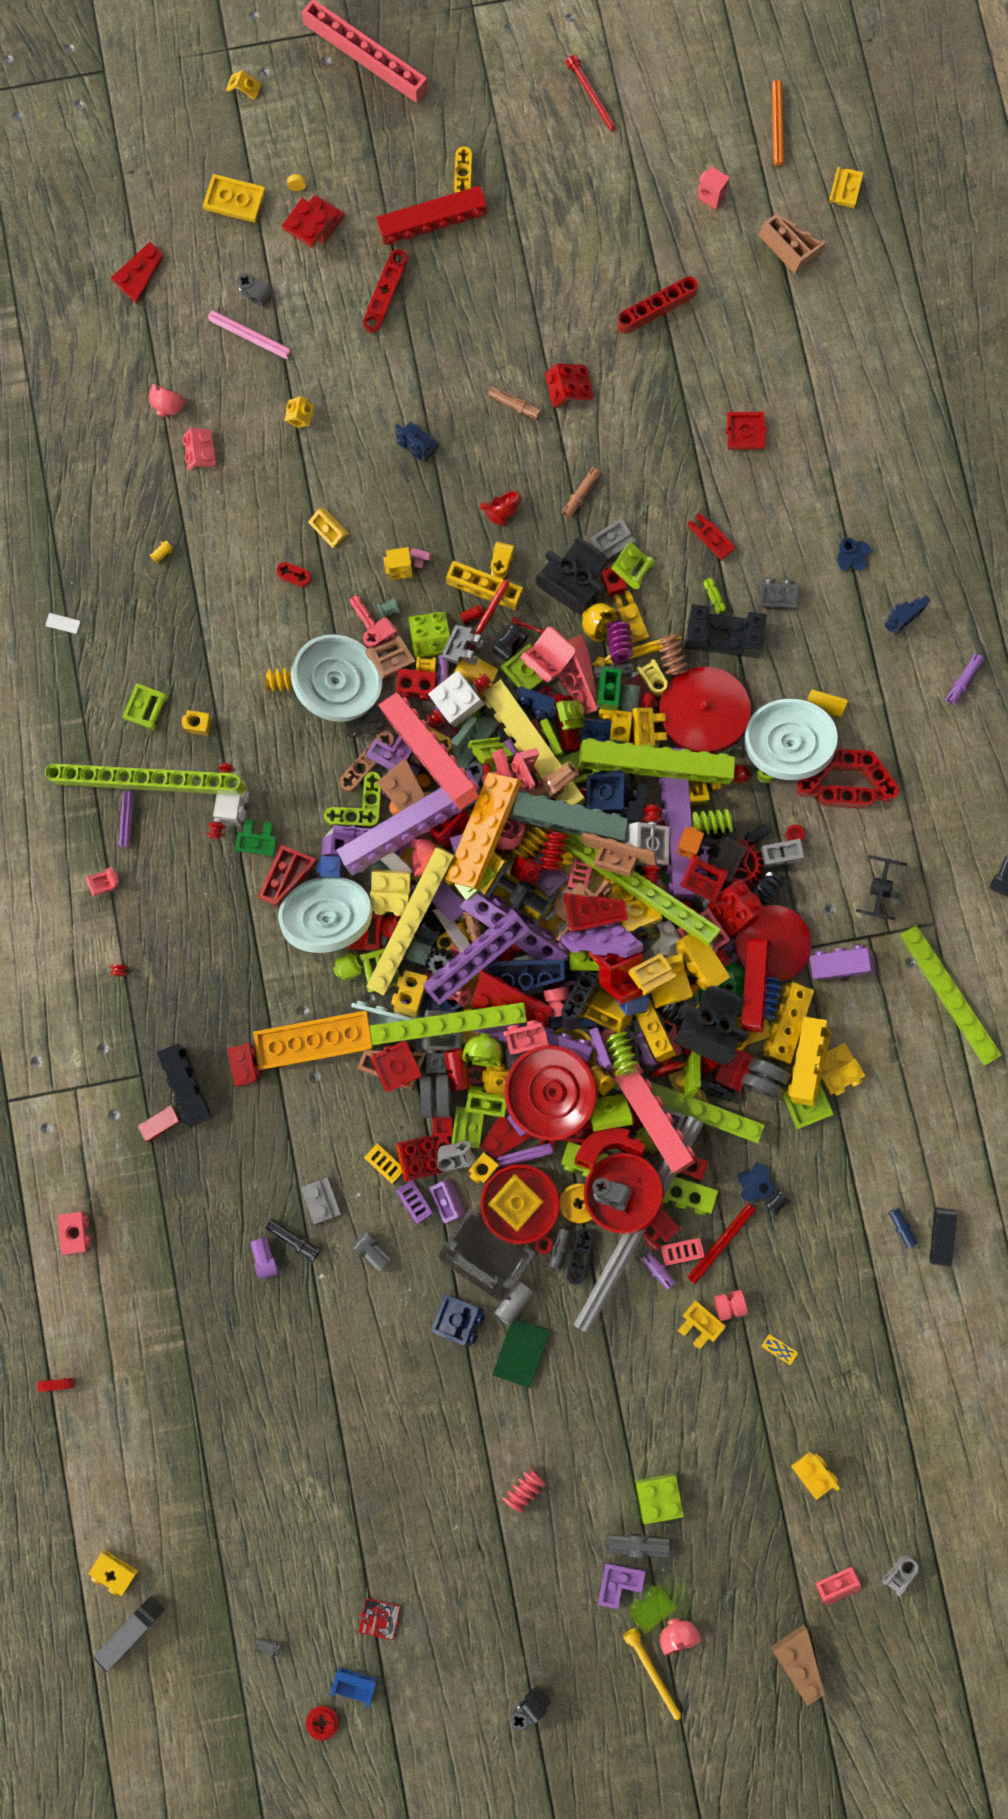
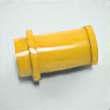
M165 540L150 554V557L159 564L169 552L172 553L174 548Z

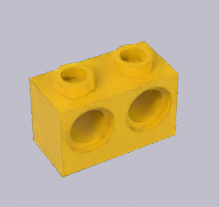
M409 547L386 550L387 557H383L386 575L390 574L391 580L413 577Z
M405 970L403 977L400 976L398 979V994L394 993L391 1004L394 1005L395 1013L414 1018L417 1017L425 992L423 984L427 981V976ZM413 983V984H415L416 986H415V987H409V986H407V984ZM403 1000H408V1001H410L411 1003H410V1004H403L402 1001H403Z

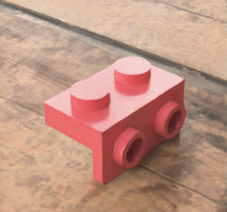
M190 428L183 436V444L186 447L185 461L188 464V469L192 470L195 466L214 467L216 461L212 430Z
M538 1020L526 1022V1027L520 1028L519 1024L507 1027L508 1031L504 1032V1036L507 1039L510 1055L532 1050L535 1047L549 1045L544 1022L539 1023Z

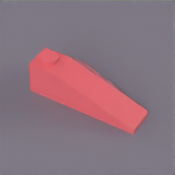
M582 635L568 639L577 651L558 678L560 685L568 690L573 700H580L584 708L583 715L597 710L598 697L589 651Z

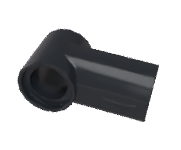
M1005 856L998 874L994 876L989 887L990 890L1008 897V856Z

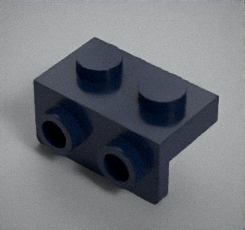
M586 718L583 740L592 738L600 742L615 741L610 740L612 721Z

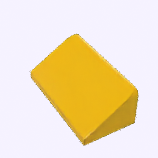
M319 508L308 521L332 548H335L349 535L346 529L325 508Z
M813 689L807 698L808 702L817 705L827 714L839 718L843 715L848 702L847 699Z

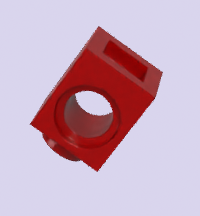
M611 567L604 569L601 579L607 597L611 598L617 594H624L627 588L625 581ZM616 578L618 582L612 584L609 582V579Z
M516 855L510 873L519 881L536 885L542 866L533 859Z
M694 1156L693 1159L697 1166L696 1170L690 1172L686 1168L679 1173L701 1181L708 1161Z

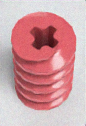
M528 1467L531 1472L530 1474L523 1473L526 1479H518L520 1486L513 1484L515 1492H507L510 1498L502 1497L516 1512L524 1513L525 1509L522 1505L530 1506L528 1499L535 1500L533 1492L537 1494L541 1492L538 1486L546 1487L543 1479L530 1467Z

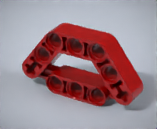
M836 749L833 762L829 763L821 771L822 775L820 777L814 775L800 779L795 787L796 793L800 797H818L819 803L823 806L868 808L874 801L891 802L899 793L898 785L874 752L852 749ZM845 756H848L852 759L851 764H848L844 761ZM864 757H867L871 760L870 765H867L863 762ZM831 770L861 771L873 789L818 785ZM874 773H879L882 776V780H876ZM810 780L811 783L808 788L803 790L802 787ZM886 790H887V791L891 790L892 793H891V794H890V793H889V794H886L885 791H886ZM829 792L832 795V799H825L823 793ZM842 794H849L851 796V800H844ZM862 794L868 795L869 798H870V801H869V802L863 801L862 798H861V795H862Z

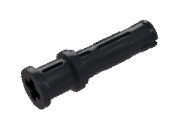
M273 1218L269 1220L265 1227L266 1230L295 1248L297 1254L301 1253L310 1259L311 1263L317 1259L322 1250L321 1247H315L308 1242L307 1238L297 1236Z

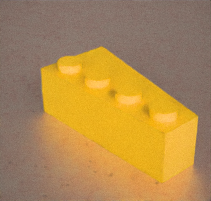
M803 1018L799 1046L796 1052V1063L792 1069V1084H789L788 1095L792 1103L815 1107L831 1037L827 1020Z

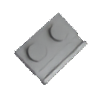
M622 518L590 538L593 546L603 552L607 560L622 551L630 541L632 543L636 541Z
M328 1177L301 1187L313 1224L341 1215Z

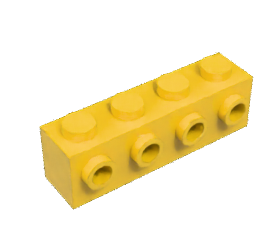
M794 982L784 985L781 991V1002L776 1007V1018L769 1028L770 1037L763 1046V1056L783 1064H791L801 1033L803 1018L806 1017L814 990Z

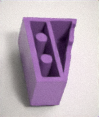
M865 945L853 946V950L847 951L845 948L834 949V953L818 951L815 952L814 956H810L812 976L816 981L851 975L853 977L864 973L876 974L874 953L871 949L865 948Z

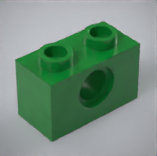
M602 668L599 677L597 711L600 709L617 710L622 669Z

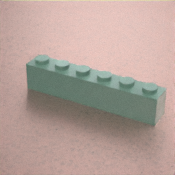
M519 791L517 793L508 817L511 820L577 836H582L583 833H592L604 839H613L619 843L625 840L628 821L627 818H623L620 814L613 813L610 815L600 809L590 810L586 809L583 805L567 804L563 800L553 801L549 800L547 796L530 795L527 791Z

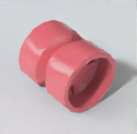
M568 986L544 990L545 1001L549 1003L548 1006L552 1007L549 1018L561 1016L562 1008L570 995Z
M741 1290L730 1292L729 1296L725 1294L714 1296L715 1308L720 1321L731 1319L732 1315L736 1317L747 1315L746 1303Z

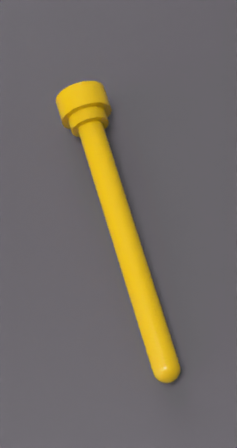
M633 1628L623 1635L624 1640L631 1647H634L673 1718L680 1720L681 1713L640 1643L641 1635L638 1629Z

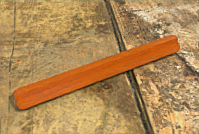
M775 80L772 82L773 162L775 166H782L784 162L782 82Z

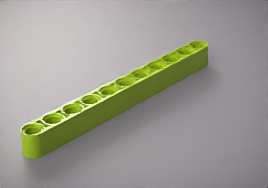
M50 764L45 769V776L48 780L58 785L227 795H241L247 787L246 782L233 773ZM112 774L110 780L107 781L108 776ZM147 776V780L143 783V778ZM165 777V781L160 784L161 779ZM183 778V782L178 785L179 780ZM201 779V783L196 786L197 781ZM220 780L218 786L214 787L215 782ZM238 781L237 786L232 788L233 783Z

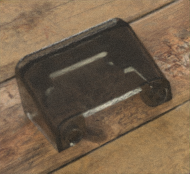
M469 1209L438 1257L442 1263L497 1300L503 1301L535 1252L525 1244H518L516 1247H513L506 1241L498 1238L490 1230L482 1226L484 1223L482 1215L477 1211Z

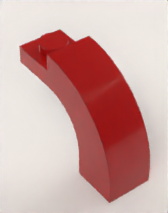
M610 1128L599 1130L582 1143L575 1157L574 1164L593 1171L598 1158L605 1151L619 1149L642 1157L646 1145L636 1138L629 1139L630 1130Z

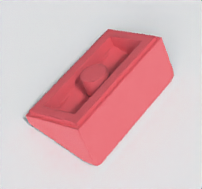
M852 1567L815 1583L825 1606L862 1590Z

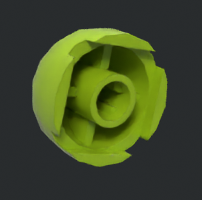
M481 1033L480 1036L473 1037L466 1043L462 1059L468 1062V1059L473 1060L472 1064L494 1067L495 1063L500 1066L502 1060L501 1045L492 1039L490 1034Z

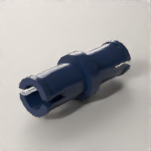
M895 1208L888 1212L896 1227L895 1231L900 1234L906 1249L916 1245L918 1242L915 1240L910 1230L911 1226L906 1222L900 1208Z

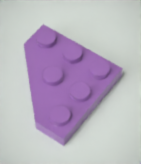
M618 922L569 932L561 936V943L571 952L580 953V950L591 951V954L607 956L608 953L619 954V957L627 958L643 951V944Z

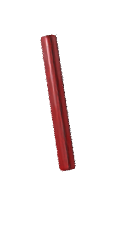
M747 1204L687 1276L689 1281L696 1284L756 1212L752 1205Z

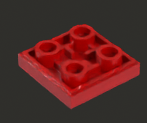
M433 1135L396 1143L405 1182L442 1173V1170L437 1165L438 1153Z

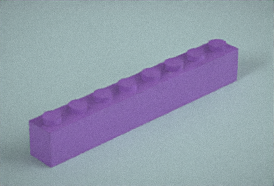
M672 748V749H673V750H679V751H680V750L686 749V748ZM659 777V784L662 785L660 802H663L664 805L661 817L662 821H665V826L669 827V865H666V875H669L667 893L677 900H694L697 894L679 886L688 868L690 859L675 853L685 827H692L688 780Z
M468 771L466 772L468 775V777L466 778L468 780L472 779L475 782V784L478 787V789H476V792L479 796L481 789L475 781L474 777L472 776L471 772ZM440 788L337 849V852L345 867L353 876L369 865L376 863L384 856L396 851V849L406 843L411 842L421 834L428 832L431 828L445 822L453 815L460 813L463 809L476 803L477 799L459 810L444 790Z

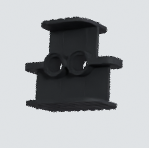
M576 537L574 544L563 559L554 552L547 551L545 558L549 562L541 573L537 574V586L572 611L582 614L583 609L595 593L602 596L605 592V588L594 581L600 570L606 566V556L603 552L579 537ZM569 565L572 567V570L565 571L562 567ZM583 575L587 577V580L582 582L578 577Z
M869 855L868 858L885 862L882 878L873 877L870 894L877 895L874 912L856 909V912L896 920V917L879 914L882 897L890 898L893 890L894 881L886 880L889 864L907 866L908 863Z
M508 861L486 897H490L497 885L512 893L509 901L513 903L512 907L524 909L525 905L540 913L533 926L536 929L559 889H556L550 900L546 901L534 893L536 888L531 883L520 881L517 885L503 876L511 863Z
M709 986L701 994L702 999L698 1008L689 1004H683L678 1012L685 1017L674 1041L685 1049H689L715 1063L724 1065L735 1058V1049L738 1042L746 1041L749 1036L748 1032L734 1026L739 1010L744 1005V1000L723 988ZM702 1016H705L708 1022H705L702 1019ZM720 1024L725 1027V1030L720 1028Z

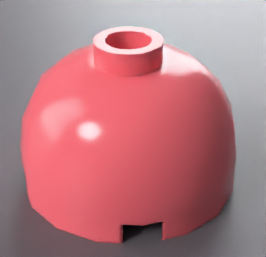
M152 384L149 402L157 410L156 414L167 417V414L176 415L181 412L187 397L183 396L180 399L181 396L178 393L161 386L156 389V385Z
M507 818L496 849L507 851L516 848L523 839L524 823L522 824L519 821Z
M415 838L411 842V848H414L413 854H410L412 873L415 874L414 877L422 876L437 847L429 839Z
M679 1618L668 1621V1626L660 1634V1645L665 1656L702 1642L697 1628L691 1622L679 1621Z

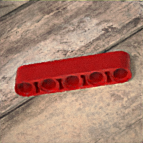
M692 276L685 277L625 309L618 316V330L623 334L630 333L693 299L697 292V280ZM689 286V287H692L693 289L688 290V289H686L685 287ZM670 295H675L677 298H671ZM658 303V304H660L661 306H660V307H656V306H654L653 304ZM638 312H644L645 315H639ZM627 320V321H629L630 323H629V324H624V323H622V321Z
M748 939L744 1005L742 1010V1030L746 1032H763L769 939Z

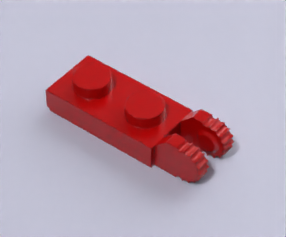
M698 513L695 517L704 527L700 529L693 521L687 523L688 527L723 561L735 550V545L711 521H708L703 515Z

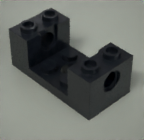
M691 605L685 649L759 659L763 650L767 614L748 611L746 618L711 614V606ZM725 630L729 633L730 637L722 639L719 633Z

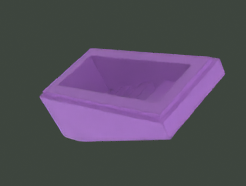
M413 1180L396 1190L416 1224L433 1214ZM412 1187L414 1191L404 1197L402 1193ZM417 1194L418 1197L410 1203L407 1202V1199ZM417 1202H422V1204L416 1207L415 1209L411 1208V1206L416 1204ZM425 1207L426 1211L416 1216L415 1213Z

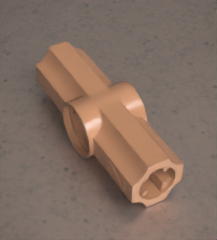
M566 762L555 773L545 776L540 781L541 785L532 791L530 795L547 796L549 800L558 797L564 792V787L579 776L578 769L571 762Z

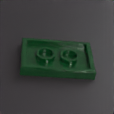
M514 1319L506 1333L492 1375L530 1389L549 1331Z

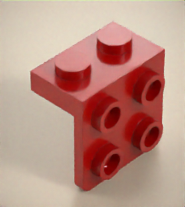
M556 363L545 373L553 407L559 408L568 399L591 400L594 398L588 370L585 365Z
M741 879L728 886L717 897L715 903L712 902L707 907L729 936L736 934L748 921L765 909L760 900L754 896Z

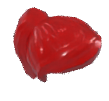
M511 491L501 497L495 496L494 500L490 503H482L479 509L485 512L487 518L492 523L505 526L509 522V517L517 512L521 495L518 492Z

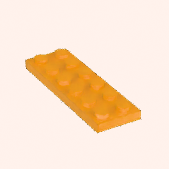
M488 772L446 875V881L479 890L522 784L520 780Z
M368 1011L253 1032L259 1070L374 1049Z

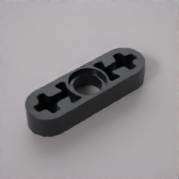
M581 1228L577 1231L572 1249L567 1279L574 1285L583 1282L594 1239L593 1232L588 1228ZM584 1231H587V1235L590 1236V1240L585 1241V1246H589L588 1250L576 1247L577 1243L581 1245L582 1238H579V1235L583 1234ZM578 1250H582L586 1254L583 1262H577L574 1258ZM572 1262L577 1265H584L583 1270L579 1268L578 1274L581 1275V1278H577L576 1281H573V1277L570 1276V1273H574L576 1268L572 1267Z

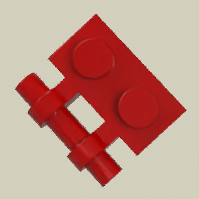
M662 1209L657 1219L650 1225L655 1233L651 1236L645 1230L642 1238L648 1247L650 1246L656 1251L661 1247L656 1241L659 1237L666 1242L680 1228Z

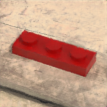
M558 694L554 696L556 699L555 706H557L556 703L573 700V697L570 695ZM556 710L562 750L569 752L580 751L578 730H562L564 724L563 721L560 722L558 710Z

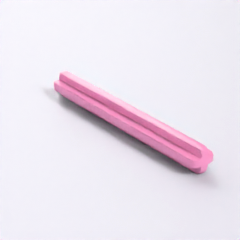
M211 311L208 316L209 321L285 359L291 353L290 348L216 311Z

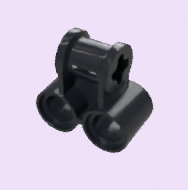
M515 624L509 625L505 634L497 639L492 652L507 662L515 655L517 649L522 647L529 635Z
M431 903L415 936H421L433 945L437 937L447 931L433 912L436 907Z
M538 1686L532 1688L524 1697V1700L514 1709V1713L510 1718V1724L515 1730L522 1731L531 1723H537L547 1712L546 1708L550 1705L551 1701Z

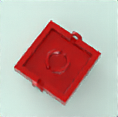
M727 412V426L725 427L727 450H764L765 434L767 433L764 412Z
M406 1040L392 1047L389 1045L383 1048V1051L370 1057L386 1093L399 1087L403 1088L409 1085V1082L422 1077Z

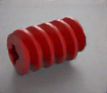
M547 829L551 834H545L544 836L549 841L543 842L547 849L541 850L545 857H539V860L544 862L540 865L542 866L541 869L557 872L555 870L562 869V866L557 862L564 861L559 855L566 853L561 847H567L568 845L563 840L569 839V835Z

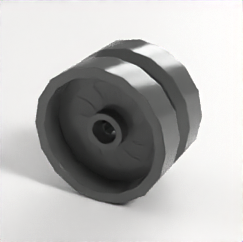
M751 1058L748 1068L754 1074H744L741 1084L757 1094L774 1100H781L784 1090L777 1084H788L791 1074L771 1063Z
M430 1075L420 1077L422 1119L434 1116V1106H437V1114L440 1118H450L451 1090L448 1075H438L436 1087H433V1078Z

